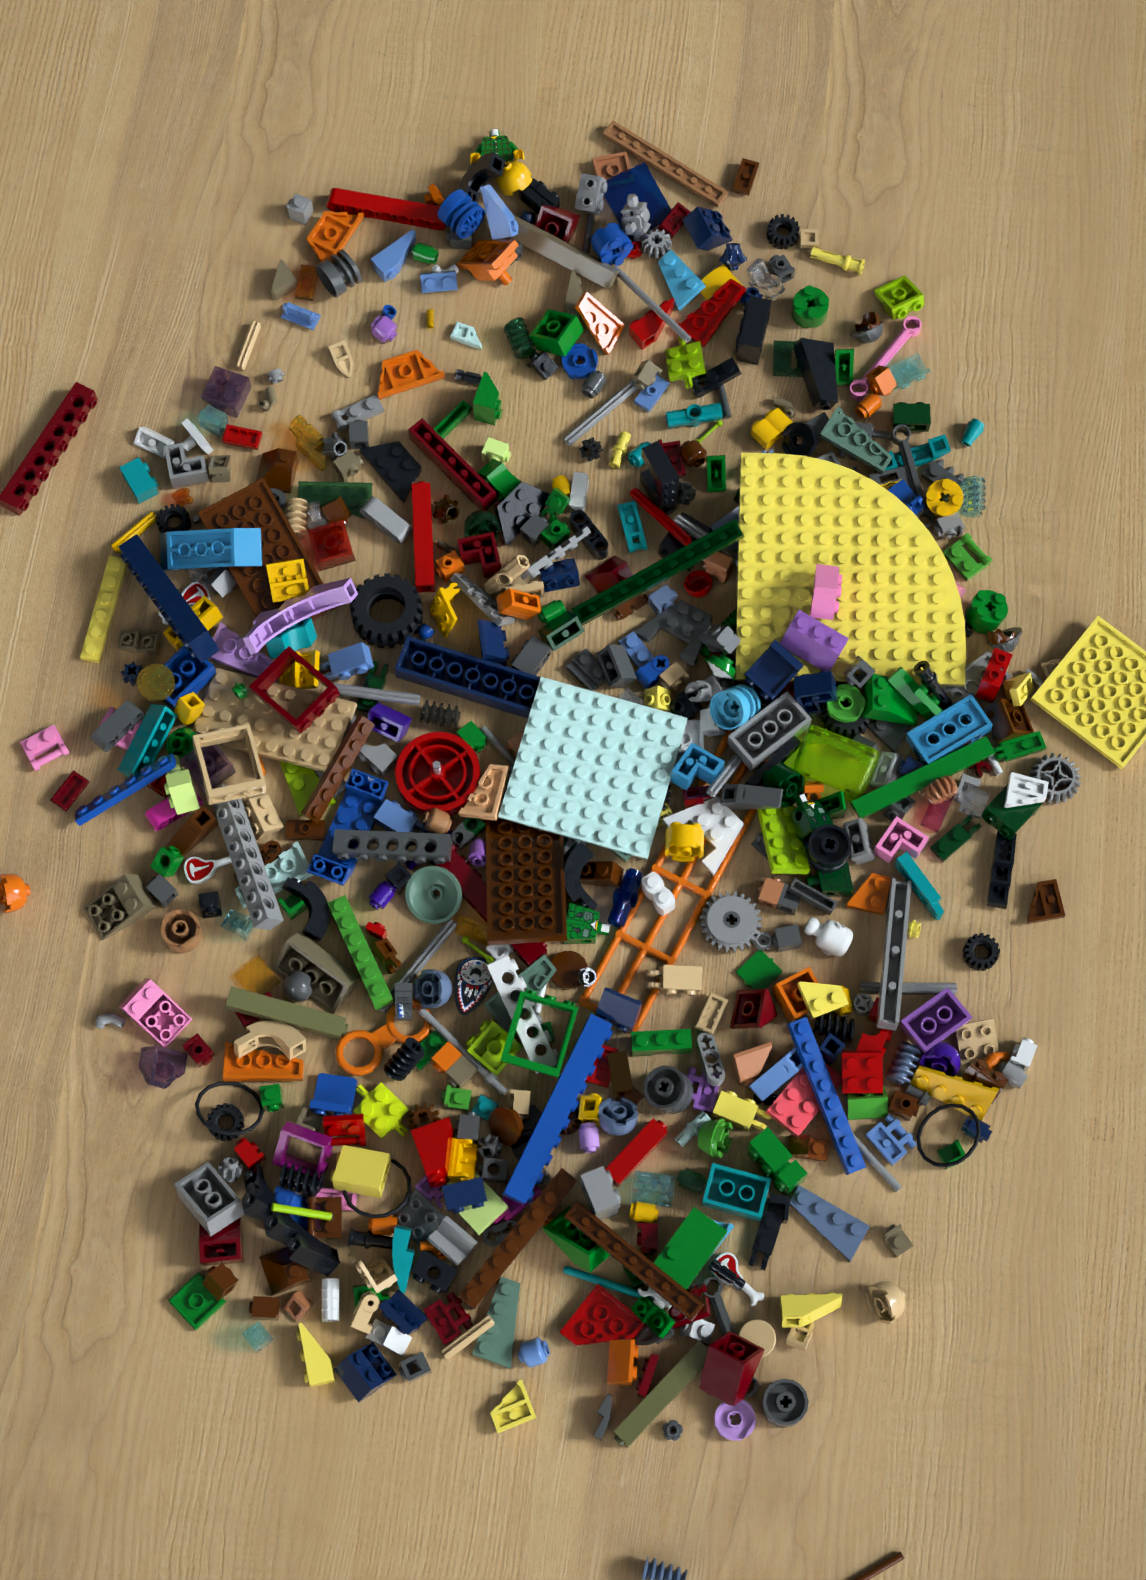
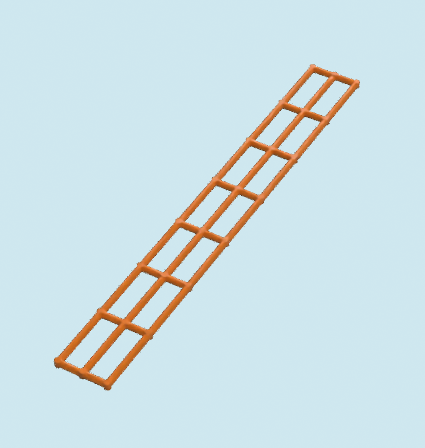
M788 683L777 698L788 691L795 699L794 690L791 689L793 683ZM737 728L726 731L714 753L716 757L721 758L728 745V736ZM743 762L730 784H739L748 768ZM700 779L696 787L705 786L706 782ZM685 806L683 810L690 808L692 806ZM757 809L748 810L742 821L744 826L727 852L723 862H721L717 872L711 878L706 890L687 881L699 856L694 857V861L687 862L680 877L661 868L666 858L664 844L648 874L655 872L676 883L671 891L675 900L682 887L700 895V901L673 951L668 956L651 947L668 914L665 916L658 915L644 943L625 933L645 897L641 887L595 970L597 976L595 983L586 987L579 998L580 1006H584L596 1013L598 1005L588 999L620 940L640 949L617 991L621 994H625L647 953L665 962V965L675 964ZM704 838V847H705V845H706V843H707V840ZM651 989L642 1006L633 1032L639 1030L659 993V989Z

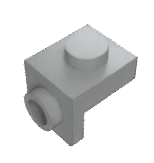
M701 1319L680 1326L679 1335L709 1344L715 1324Z

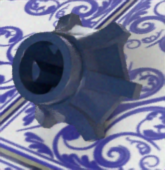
M727 243L723 255L719 258V262L728 266V270H738V266L747 261V257L740 248V243Z

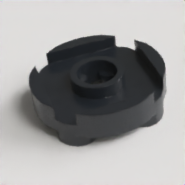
M805 422L791 423L782 434L784 437L781 443L786 454L809 457L819 443L815 430ZM797 437H802L801 444L796 443L798 441Z

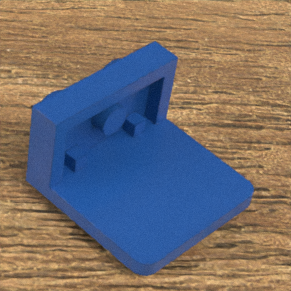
M320 1073L317 1078L314 1099L310 1101L309 1108L311 1112L318 1116H325L326 1114L333 1116L351 1115L357 1080L351 1077Z

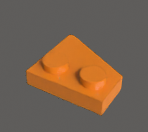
M872 873L848 901L847 908L883 915L891 877Z

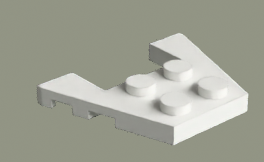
M718 796L705 801L704 804H698L665 817L662 821L668 828L672 822H680L681 824L690 822L691 824L698 823L701 825V829L704 831V838L715 848L701 862L712 875H715L721 862H723L727 852L744 826V823L729 807L720 803L721 799Z

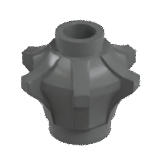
M332 432V435L326 439L322 438L321 441L324 442L323 450L321 451L322 455L326 454L331 458V461H334L338 456L346 454L347 441L345 438L341 439L338 437L337 432Z

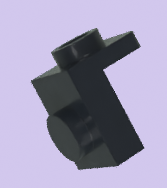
M545 351L535 352L530 356V362L527 364L529 368L533 367L544 380H547L559 368Z

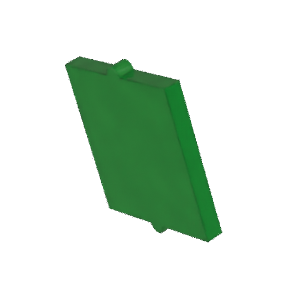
M758 950L736 971V974L745 982L746 986L749 985L752 989H766L783 971L773 962V958H769L763 951Z

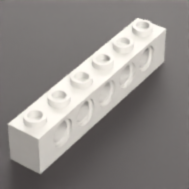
M506 956L487 965L512 1020L517 1002L512 1001L510 996L514 991L525 992L524 988L527 986L523 977H518L516 970L519 968L514 958L510 960L509 956ZM506 973H510L514 977L513 981L509 984L502 981V977ZM525 1000L523 1009H527L530 1012V1017L526 1020L520 1018L516 1031L530 1061L555 1067L558 1053L556 1049H551L549 1042L552 1040L548 1031L543 1032L540 1024L543 1023L539 1012L535 1014L532 1008L535 1003ZM530 1027L538 1029V1035L534 1038L527 1035V1030ZM539 1045H544L547 1049L546 1054L543 1056L535 1053V1049Z

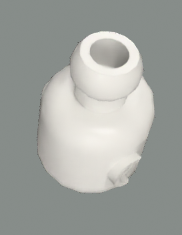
M812 917L809 918L804 928V932L807 935L816 936V945L826 955L843 956L853 939V932L849 928L833 920H827L824 924H821L818 919Z

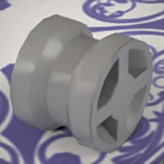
M865 993L858 994L852 1003V1009L859 1016L869 1014L873 1007L871 996Z

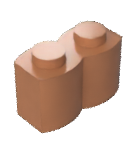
M716 552L704 559L703 570L712 579L726 584L732 571L733 558L721 552Z

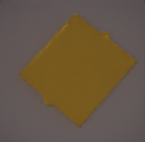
M260 956L256 957L249 964L246 963L245 967L234 975L245 990L261 995L268 991L270 992L273 987L281 982Z

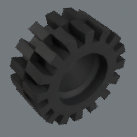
M781 214L780 218L778 215L775 216V219L772 218L767 228V240H769V243H774L773 247L775 248L778 245L779 249H782L783 246H785V249H788L789 245L793 247L799 236L800 227L798 226V221L795 222L794 217L790 219L788 214L786 217H784V214ZM778 228H787L790 233L789 235L781 236L777 234L776 230Z
M170 504L171 508H168L166 505L164 506L165 510L161 509L160 514H157L156 523L160 533L190 531L189 528L192 526L191 519L184 507L181 508L178 504L174 507V504ZM172 517L181 519L180 525L174 528L169 527L167 521Z
M984 933L974 934L973 937H970L963 948V959H966L965 963H969L970 968L975 967L977 971L980 969L986 971L987 968H992L998 960L1000 949H998L999 944L998 942L995 943L996 939L994 937L991 939L989 934L984 936ZM978 945L985 946L989 951L988 957L984 959L976 957L974 948Z
M223 1103L221 1106L218 1104L216 1105L217 1108H212L211 1114L207 1116V1123L217 1129H221L218 1121L222 1116H231L233 1118V1125L224 1131H241L245 1126L242 1113L233 1104L227 1105V1103ZM209 1129L216 1139L224 1142L225 1140L232 1141L233 1138H238L237 1135H223Z

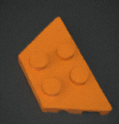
M325 211L306 238L307 243L321 262L327 259L332 263L331 255H337V251L343 250L364 219V214L349 215L347 212L335 213L333 211Z
M418 350L383 360L378 398L380 400L444 379L445 374L443 371H439L429 359L424 358L423 354Z

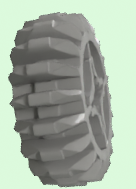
M1051 753L1050 758L1046 754L1043 755L1042 759L1038 758L1036 760L1037 764L1034 763L1031 767L1033 770L1029 772L1032 778L1049 782L1046 796L1048 804L1052 800L1057 805L1060 800L1065 803L1067 798L1072 799L1073 794L1078 792L1077 787L1081 785V782L1078 781L1081 775L1076 774L1079 768H1073L1075 761L1069 763V757L1062 759V754H1059L1057 758L1054 753ZM1054 766V769L1051 771H1041L1046 767ZM1055 772H1056L1055 777H1056V780H1057V781H1056L1055 784H1054V777H1053V776H1054V774H1055ZM1069 786L1064 790L1055 791L1056 787Z

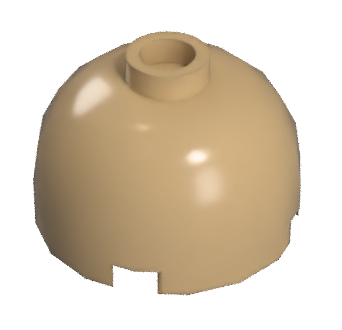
M889 1281L878 1282L868 1287L869 1292L866 1293L868 1306L873 1315L877 1312L878 1316L881 1317L878 1319L881 1323L889 1324L902 1315L905 1310V1293L901 1288Z

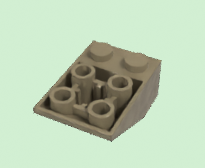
M124 874L84 909L102 940H105L143 918L156 905L138 875Z

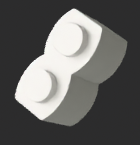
M651 872L642 878V891L648 899L652 900L655 910L660 915L665 916L675 909V898L672 892L664 887L663 880L657 873Z

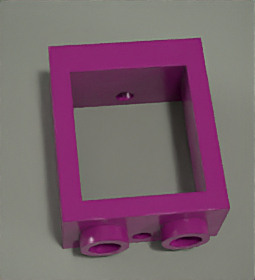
M287 1121L281 1129L272 1164L283 1167L285 1162H287V1168L295 1164V1171L302 1166L303 1173L309 1168L310 1175L318 1171V1177H320L321 1174L326 1173L328 1168L326 1159L330 1157L333 1146H331L332 1137ZM292 1137L322 1147L318 1165L287 1154Z

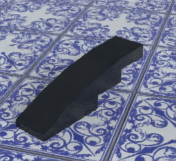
M997 831L987 906L1001 909L1007 908L1017 834L1009 840Z

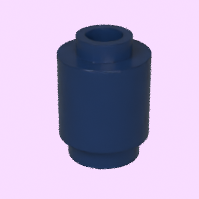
M968 1116L961 1130L965 1132V1135L975 1140L977 1134L976 1122ZM979 1120L981 1130L979 1142L982 1143L983 1140L987 1142L992 1133L989 1130L990 1125Z

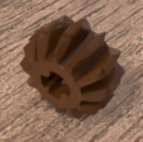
M423 1102L422 1108H419V1105L416 1104V1112L409 1110V1114L413 1117H407V1122L411 1123L408 1126L410 1130L441 1120V1118L436 1117L440 1114L439 1110L433 1111L434 1105L432 1104L427 1109L425 1102ZM427 1116L428 1122L425 1123L424 1121V1124H422L420 1118Z

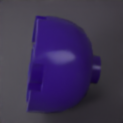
M939 1042L926 1053L923 1052L919 1064L954 1077L959 1072L961 1060L959 1052L953 1046L946 1042Z

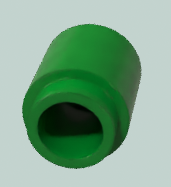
M418 242L417 245L413 246L411 255H413L414 260L430 265L437 262L439 251L435 250V247Z
M554 600L542 606L541 612L537 615L542 623L548 624L564 614L566 608L561 600Z

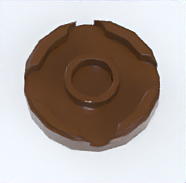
M563 951L553 957L551 963L557 971L551 977L552 982L564 990L580 987L578 973L582 968L586 969L588 967L586 960L574 951Z
M500 1106L491 1112L489 1128L491 1134L498 1137L500 1143L505 1146H511L522 1139L521 1134L524 1131L522 1119L517 1111L508 1108L509 1106Z

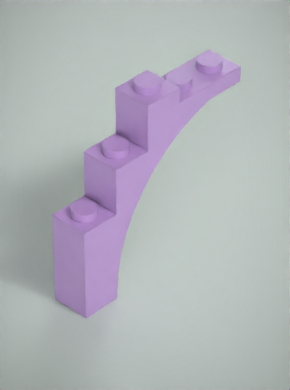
M351 578L313 586L306 595L287 599L278 609L261 612L253 620L254 626L243 637L244 644L250 654L258 653L269 640L294 624L322 611L351 603L358 595Z

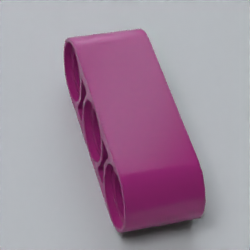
M196 791L197 798H198V802H199V806H200V805L203 803V801H202V799L200 798L199 794H198L197 791ZM166 798L150 808L145 813V816L154 830L159 831L190 812L177 815L175 807L171 808L169 798Z

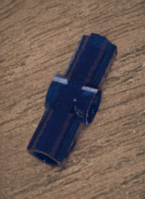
M633 868L626 870L620 888H616L613 893L614 904L607 920L609 924L618 928L624 927L630 909L634 908L638 901L637 891L643 878L642 872Z

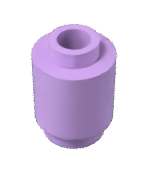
M596 1123L580 1124V1149L584 1150V1153H595L596 1149L600 1148L599 1128H596Z

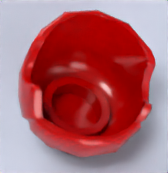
M702 570L693 571L686 575L685 582L683 583L687 593L694 598L706 596L713 584L710 575Z

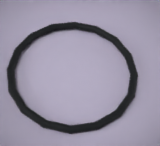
M219 1081L208 1085L198 1094L195 1102L196 1115L202 1124L213 1132L223 1135H242L252 1131L261 1122L264 1114L261 1099L257 1093L248 1086L233 1081ZM220 1085H233L243 1088L251 1093L259 1104L260 1113L258 1119L249 1128L241 1131L217 1129L207 1123L200 1113L199 1103L202 1096L209 1089Z
M950 1103L939 1106L927 1114L920 1124L916 1136L917 1149L922 1158L933 1166L946 1168L958 1165L967 1159L977 1147L981 1135L980 1121L974 1111L965 1105ZM950 1107L962 1108L970 1113L976 1122L977 1134L974 1144L967 1154L957 1161L949 1163L932 1161L926 1157L921 1148L920 1137L924 1125L931 1116L940 1110Z
M391 1159V1163L403 1171L407 1179L408 1188L403 1202L396 1209L384 1214L363 1212L351 1203L347 1191L343 1190V1196L348 1206L359 1215L369 1218H386L397 1213L407 1203L412 1191L411 1178L404 1166Z

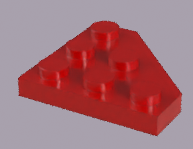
M597 1284L559 1333L573 1345L581 1346L607 1343L610 1340H633L646 1323L641 1322L633 1311Z

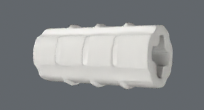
M322 1279V1322H338L340 1312L339 1279Z

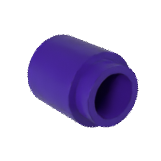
M384 880L369 895V904L376 910L379 908L384 909L394 897L396 889Z

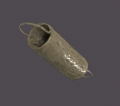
M441 540L435 545L447 553L456 551L455 548Z

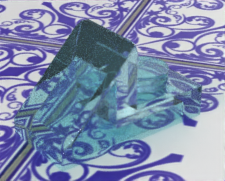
M233 910L229 911L221 924L223 929L239 935L245 941H248L255 930L250 916Z

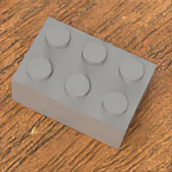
M209 1162L174 1183L180 1200L210 1236L245 1215L239 1197Z
M604 1166L580 1175V1186L591 1213L601 1221L617 1215L621 1204L618 1190H613L612 1187L613 1179L609 1170L605 1171Z

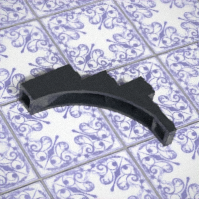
M255 1163L244 1174L246 1194L242 1198L244 1214L263 1222L266 1236L286 1245L290 1260L328 1277L340 1264L337 1249L311 1235L289 1214L271 1211L272 1203H279L264 1180L262 1166Z

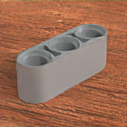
M371 496L360 509L361 514L398 544H402L413 531L412 527L374 496Z

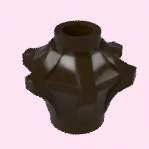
M444 495L443 499L433 503L436 505L433 517L440 518L443 524L458 518L457 500H450L449 495Z

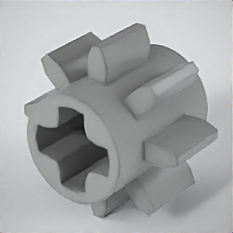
M226 1157L223 1161H220L218 1174L222 1175L224 1181L234 1182L237 1180V1177L241 1178L243 1164H238L237 1158Z

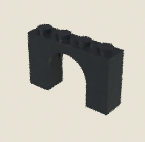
M656 441L642 448L641 457L648 470L640 473V482L651 501L666 515H670L677 509L679 475L660 442Z

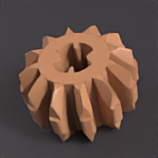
M949 775L940 777L926 786L924 789L925 796L931 804L937 805L952 798L957 793V784Z

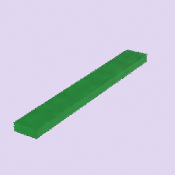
M987 737L981 738L851 801L850 804L858 818L863 819L925 789L927 785L936 779L946 775H954L995 755L996 752Z

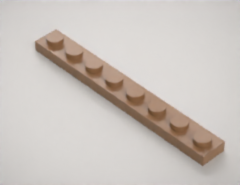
M612 121L603 131L604 138L718 208L728 196V191L615 121Z

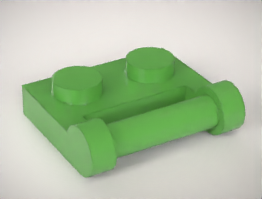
M969 533L963 535L960 540L943 552L948 562L966 581L993 561L990 556H986L975 544ZM966 544L981 562L978 564L962 546Z

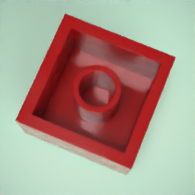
M842 1050V1093H883L882 1050Z

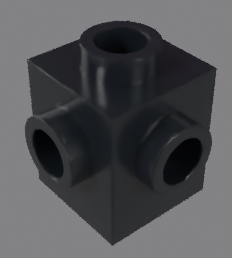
M686 692L678 693L670 703L672 714L686 717L688 720L694 718V714L703 710L700 702H691L689 700L690 697H696L694 692L691 694H686Z

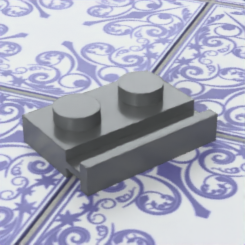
M586 648L571 663L566 665V669L587 690L595 691L607 681L600 662Z

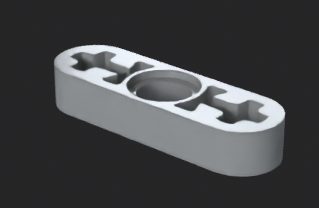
M704 1032L699 1034L696 1047L708 1084L720 1086L725 1078L723 1064L714 1036ZM703 1040H705L706 1043H709L707 1050H706V1044H705L704 1042H702ZM713 1056L716 1061L709 1063L705 1057ZM713 1069H715L716 1076H719L718 1079H716L715 1076H712Z

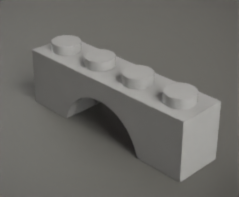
M355 715L353 716L350 727L356 719ZM385 743L378 746L364 744L357 758L361 762L366 761L370 765V770L375 775L379 773L384 777L396 766L398 755Z

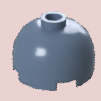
M435 969L422 970L419 978L414 981V997L422 1004L420 1006L423 1008L433 1009L441 1007L449 1001L452 995V983L449 977L442 971Z
M611 1098L604 1100L599 1105L598 1113L602 1129L615 1136L630 1133L638 1120L636 1104L625 1098H621V1101H611Z

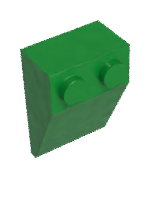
M873 674L863 685V696L865 698L863 718L917 726V710L887 680L888 676Z
M568 1206L545 1225L543 1231L574 1264L591 1273L610 1255L564 1218V1215L571 1208V1206Z

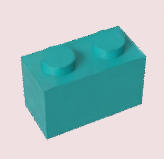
M139 457L119 467L139 504L159 494L156 488L159 486L154 476L150 477L149 472L151 471L147 463H142Z

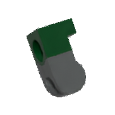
M467 817L451 833L452 842L459 849H463L474 837L486 829L485 823L481 819Z

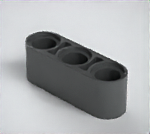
M130 700L125 701L94 731L91 740L104 752L109 751L142 719L144 713Z

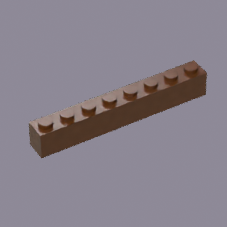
M561 1168L458 1297L475 1309L578 1180Z

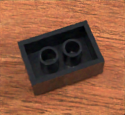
M750 296L749 303L745 302L744 314L739 327L740 331L736 338L735 353L738 354L737 361L758 365L772 300Z

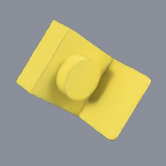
M1031 672L1003 682L1006 697L1012 699L1013 706H1021L1035 690Z

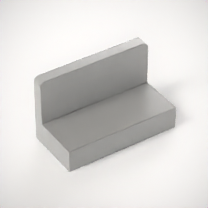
M448 1216L442 1220L438 1228L427 1238L434 1247L455 1265L460 1264L469 1256L477 1244L473 1237Z

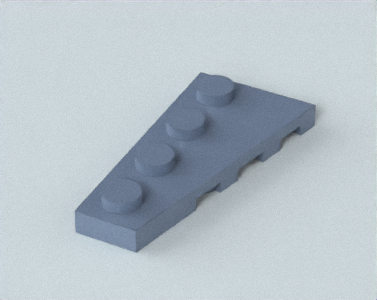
M800 1185L790 1200V1206L850 1262L870 1226Z

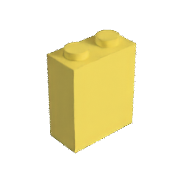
M343 1145L341 1152H338L336 1156V1169L332 1170L330 1176L334 1190H346L349 1193L381 1198L391 1166L390 1153Z

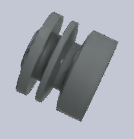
M342 249L337 251V255H331L332 263L325 259L315 266L322 284L335 298L347 291L346 285L352 288L355 286V283L358 284L362 281L357 265L348 253Z

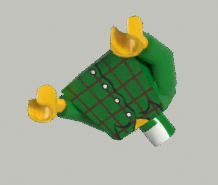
M498 129L490 130V137H484L474 153L470 154V164L491 152L499 155L506 162L517 161V159L525 160L524 151L518 149L513 142L509 141L508 136H500Z

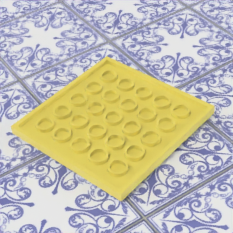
M1097 616L1030 700L1122 770L1146 740V651L1100 616Z

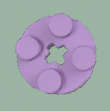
M745 1400L740 1401L734 1407L722 1402L714 1416V1423L718 1433L731 1441H741L748 1437L756 1424L754 1410ZM735 1414H738V1419L741 1421L740 1424L732 1425L729 1418L730 1415L735 1416Z

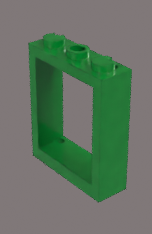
M526 989L525 992L521 991L500 1061L559 1078L578 1012V1007H575L576 1003L567 1000L561 1003L556 1001V997L546 994L544 997L537 996L536 991ZM525 1000L571 1013L555 1068L509 1055Z

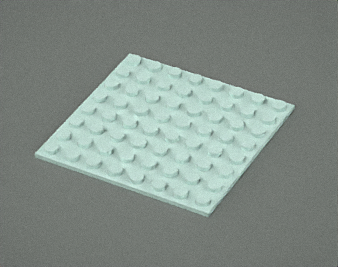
M541 677L498 818L647 860L688 718Z

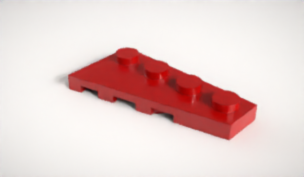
M729 279L713 293L709 300H705L694 313L691 312L686 317L687 319L678 325L691 337L692 341H700L701 346L705 348L745 293L746 288L733 279Z

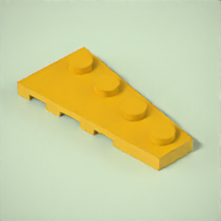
M919 1065L910 1082L914 1087L925 1093L929 1092V1095L946 1104L965 1105L973 1110L981 1121L999 1091V1088L982 1086V1083L968 1082L958 1076L951 1077L945 1075L944 1072ZM955 1108L960 1112L973 1118L970 1113L963 1110L962 1108Z

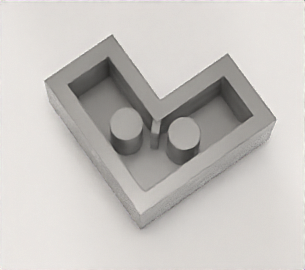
M182 443L164 446L169 477L173 488L209 482L204 456L186 459Z

